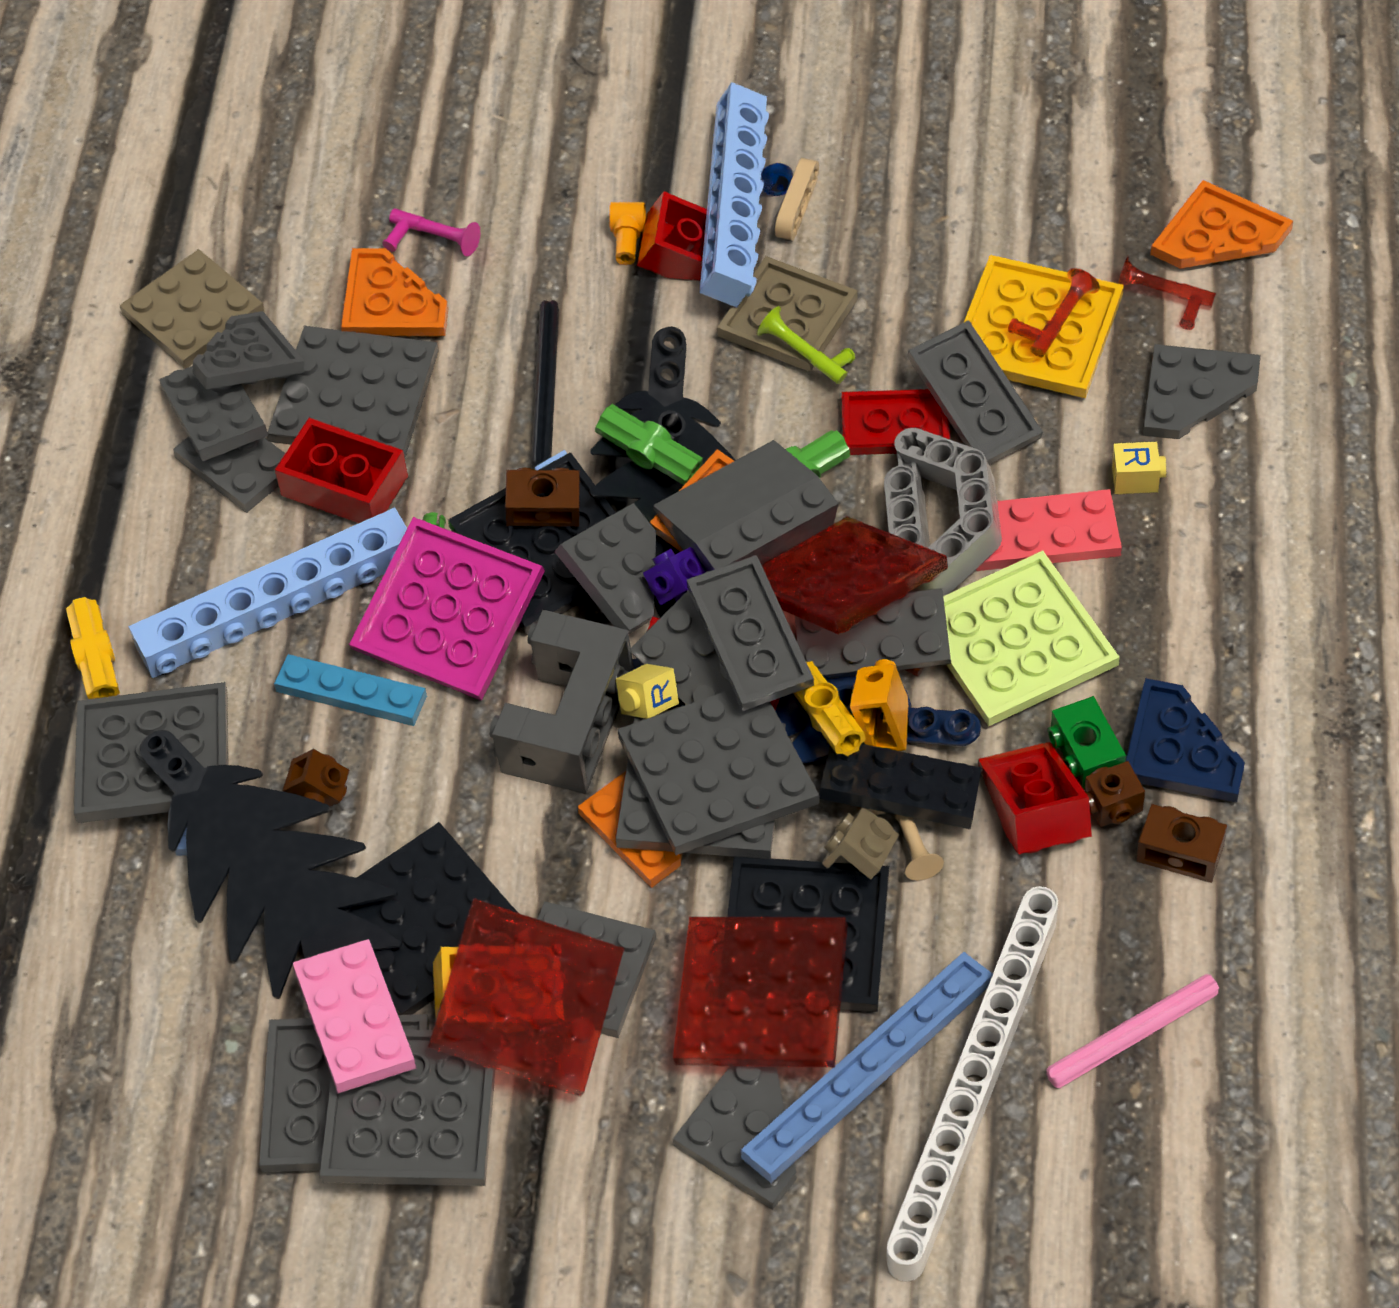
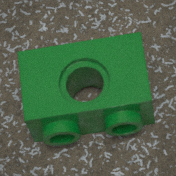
M1094 696L1052 710L1051 727L1047 728L1049 740L1055 749L1060 748L1064 756L1063 761L1084 790L1086 776L1091 775L1092 772L1099 768H1110L1126 761V754ZM1079 743H1088L1090 745L1082 746Z

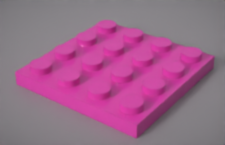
M413 517L349 646L357 652L482 701L545 570L539 564Z

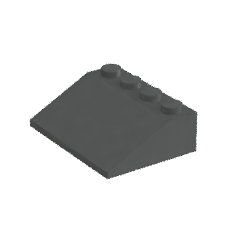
M775 440L653 505V510L682 550L692 546L706 572L757 555L762 565L834 525L838 502L821 479Z

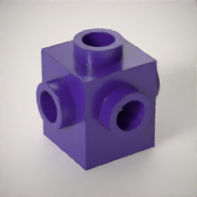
M691 546L677 554H674L672 549H669L653 558L655 566L643 572V575L648 582L650 591L656 596L659 604L662 605L672 599L677 602L688 591L687 579L704 574L706 571Z

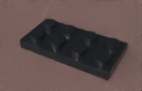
M861 744L859 751L846 756L845 754H836L830 746L820 786L819 799L971 829L982 768L867 744Z

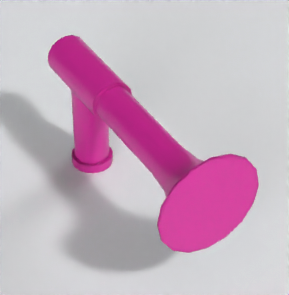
M394 208L390 213L389 221L396 224L387 239H384L382 245L388 251L394 252L410 228L450 239L459 244L462 254L468 257L475 252L479 244L481 231L479 224L476 222L470 223L466 228H455Z

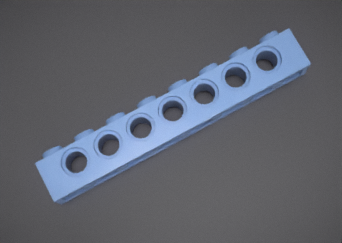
M731 82L716 105L699 293L738 307L745 296L749 297L752 294L756 285V277L753 276V272L758 260L755 246L760 235V229L757 228V220L762 210V205L759 204V196L764 186V182L761 180V172L765 166L766 159L762 155L767 142V135L764 134V129L769 118V112L766 111V96Z
M394 507L128 626L135 647L152 678L170 673L183 664L197 658H203L210 652L230 643L239 642L245 636L263 628L272 627L285 618L296 613H303L316 604L330 598H336L345 591L363 583L372 582L377 577L385 574L407 527Z

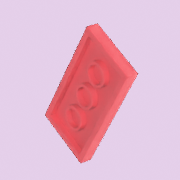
M1110 489L997 501L1002 542L999 548L976 571L1006 568L1041 551H1044L1052 563L1121 556L1122 546Z

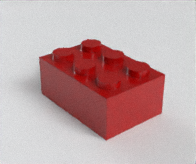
M308 418L275 468L281 496L357 523L387 511L408 477L403 450L312 418Z

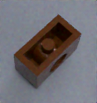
M526 467L517 470H506V525L579 527V470H569L567 468L533 470ZM541 493L549 494L546 497H539L537 495Z
M1151 804L1139 839L1136 862L1212 883L1225 844L1227 825L1219 823L1211 817H1198L1183 813L1171 806L1162 807ZM1185 838L1189 840V842H1180L1176 839Z

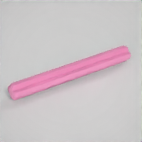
M1205 974L1047 1068L1046 1075L1055 1088L1065 1086L1217 996L1219 989L1217 982L1210 974Z

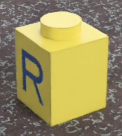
M1157 442L1116 443L1113 445L1112 472L1115 494L1153 493L1159 491L1160 478L1166 477L1165 456H1159Z
M645 664L616 678L621 714L648 719L679 704L674 668Z

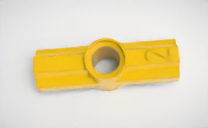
M86 597L75 599L70 606L66 607V612L73 636L70 643L78 670L82 673L88 699L116 696L120 694L112 663L115 661L107 630H104L99 605L96 600H90Z
M806 661L814 678V686L794 692L793 694L808 713L812 727L823 734L836 754L849 756L859 751L861 744L866 740L864 731L840 700L837 688L826 681L812 661Z

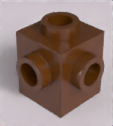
M312 749L292 759L283 792L297 794L328 804L331 807L340 803L346 794L347 786L345 784L349 769L337 763L332 756Z
M1129 761L1110 768H1099L1092 772L1091 775L1086 776L1085 792L1089 796L1090 816L1094 814L1101 827L1111 823H1123L1131 818L1132 815L1143 811L1145 790Z

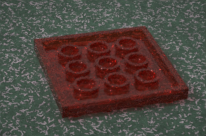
M846 516L762 565L783 611L839 635L849 631L852 626L865 618L877 614L880 609L895 600L905 597L908 592L923 583L930 582L935 576L948 569L947 557L944 554Z
M473 899L427 1047L582 1097L586 1089L624 948Z
M689 917L673 1052L675 1065L835 1068L847 936L846 918Z

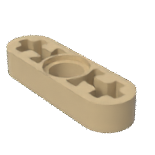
M805 158L799 160L777 216L775 225L776 237L788 240L795 239L817 183L819 174L818 161Z

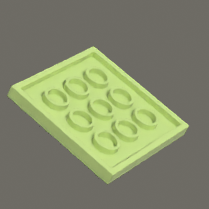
M1044 551L1038 552L944 596L951 664L946 665L988 727L1119 665L1120 657Z

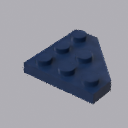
M1145 678L1126 761H1129L1140 783L1237 802L1245 766L1243 759L1236 751L1234 753L1223 741L1222 733L1206 713L1202 714L1191 701V695L1183 685Z

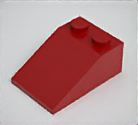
M663 191L646 214L637 266L667 278L701 281L707 209Z
M1050 742L978 759V766L982 768L981 774L1004 832L1018 855L1035 853L1043 848L1059 844H1072L1079 839L1092 837L1089 796Z

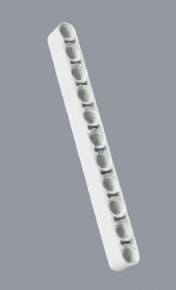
M1038 886L1031 888L1023 896L887 1244V1266L890 1274L899 1281H913L924 1271L1057 923L1058 898L1047 887ZM1042 909L1047 911V913L1037 914L1033 910ZM1027 941L1035 945L1026 947L1020 945V943ZM1016 974L1021 976L1022 978L1018 980H1012L1007 978L1006 976ZM1002 1007L1008 1009L1009 1012L1002 1014L993 1010ZM992 1041L997 1045L989 1048L980 1045V1043ZM970 1075H979L984 1079L978 1082H972L968 1080L967 1077ZM958 1109H964L969 1111L971 1114H969L968 1116L960 1117L956 1116L952 1112ZM944 1144H952L957 1149L952 1152H944L938 1147ZM936 1179L943 1182V1185L932 1188L927 1186L925 1182ZM916 1215H924L930 1220L923 1224H917L911 1221V1218ZM902 1251H910L916 1257L905 1261L897 1258L896 1255Z

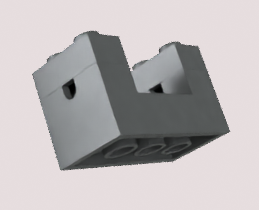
M542 610L538 622H533L528 632L527 641L531 645L533 652L531 661L532 664H535L538 680L566 686V689L555 715L504 703L500 716L495 715L490 726L489 735L493 738L495 745L494 756L498 758L501 773L586 794L620 708L616 678L634 670L629 633L626 629Z

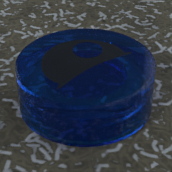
M774 163L765 167L761 172V180L764 182L763 191L771 196L786 194L793 177L791 167L783 163Z

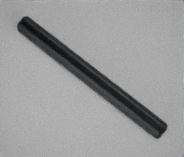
M544 300L540 304L531 455L533 470H535L537 465L552 457L559 308L555 300Z

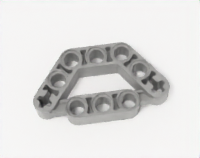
M908 428L901 431L894 441L898 456V466L889 470L884 478L890 543L901 566L908 570V576L915 591L942 588L943 596L951 593L1001 545L1002 534L995 478L984 453L980 450L918 428ZM921 478L957 490L960 519L931 545Z

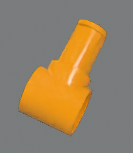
M645 202L610 203V231L616 237L615 258L619 264L631 265L635 262L636 242L640 237V232L644 231L646 220Z

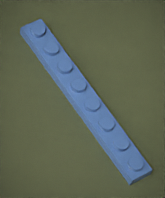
M963 952L741 1149V1159L772 1183L988 988L993 973Z

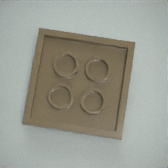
M200 249L119 305L122 314L185 369L193 364V360L198 354L203 355L207 351L208 342L217 332L222 333L225 330L226 322L231 316L265 312L263 303Z
M765 256L753 274L756 277V285L752 294L749 297L745 296L738 307L731 306L717 327L718 337L811 372L814 367L811 362L785 341L771 334L758 336L757 330L771 310L780 306V316L785 325L816 350L823 353L858 300V290Z

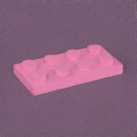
M369 939L293 962L295 975L338 1093L416 1069L412 1051Z

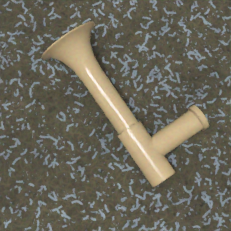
M856 806L857 812L860 810L861 807ZM869 809L875 815L886 813ZM895 814L911 853V862L905 869L907 878L920 881L935 876L943 868V858L937 854H930L926 850L913 818Z

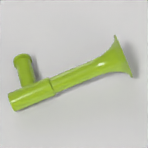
M780 306L771 310L760 324L757 335L771 334L777 336L808 359L813 366L831 380L840 384L848 373L842 367L855 360L854 351L850 348H845L830 359L785 325L780 316Z

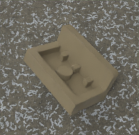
M861 807L854 816L848 812L834 829L835 833L824 846L828 853L822 865L828 869L841 855L869 879H872L881 869L899 834L893 830L887 820L877 817L867 808Z

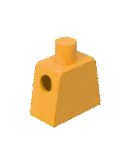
M881 659L874 666L862 667L857 671L850 708L856 722L864 731L865 744L904 751L907 746L908 696L896 664L891 660Z

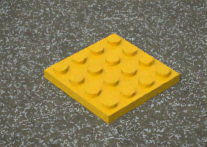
M990 255L964 322L968 320L971 322L1008 380L1086 398L1122 299L1124 285Z

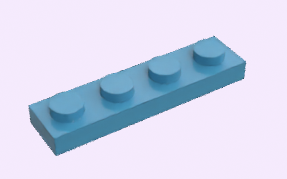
M290 654L287 655L274 683L276 692L411 726L415 725L427 698L426 689L423 687Z

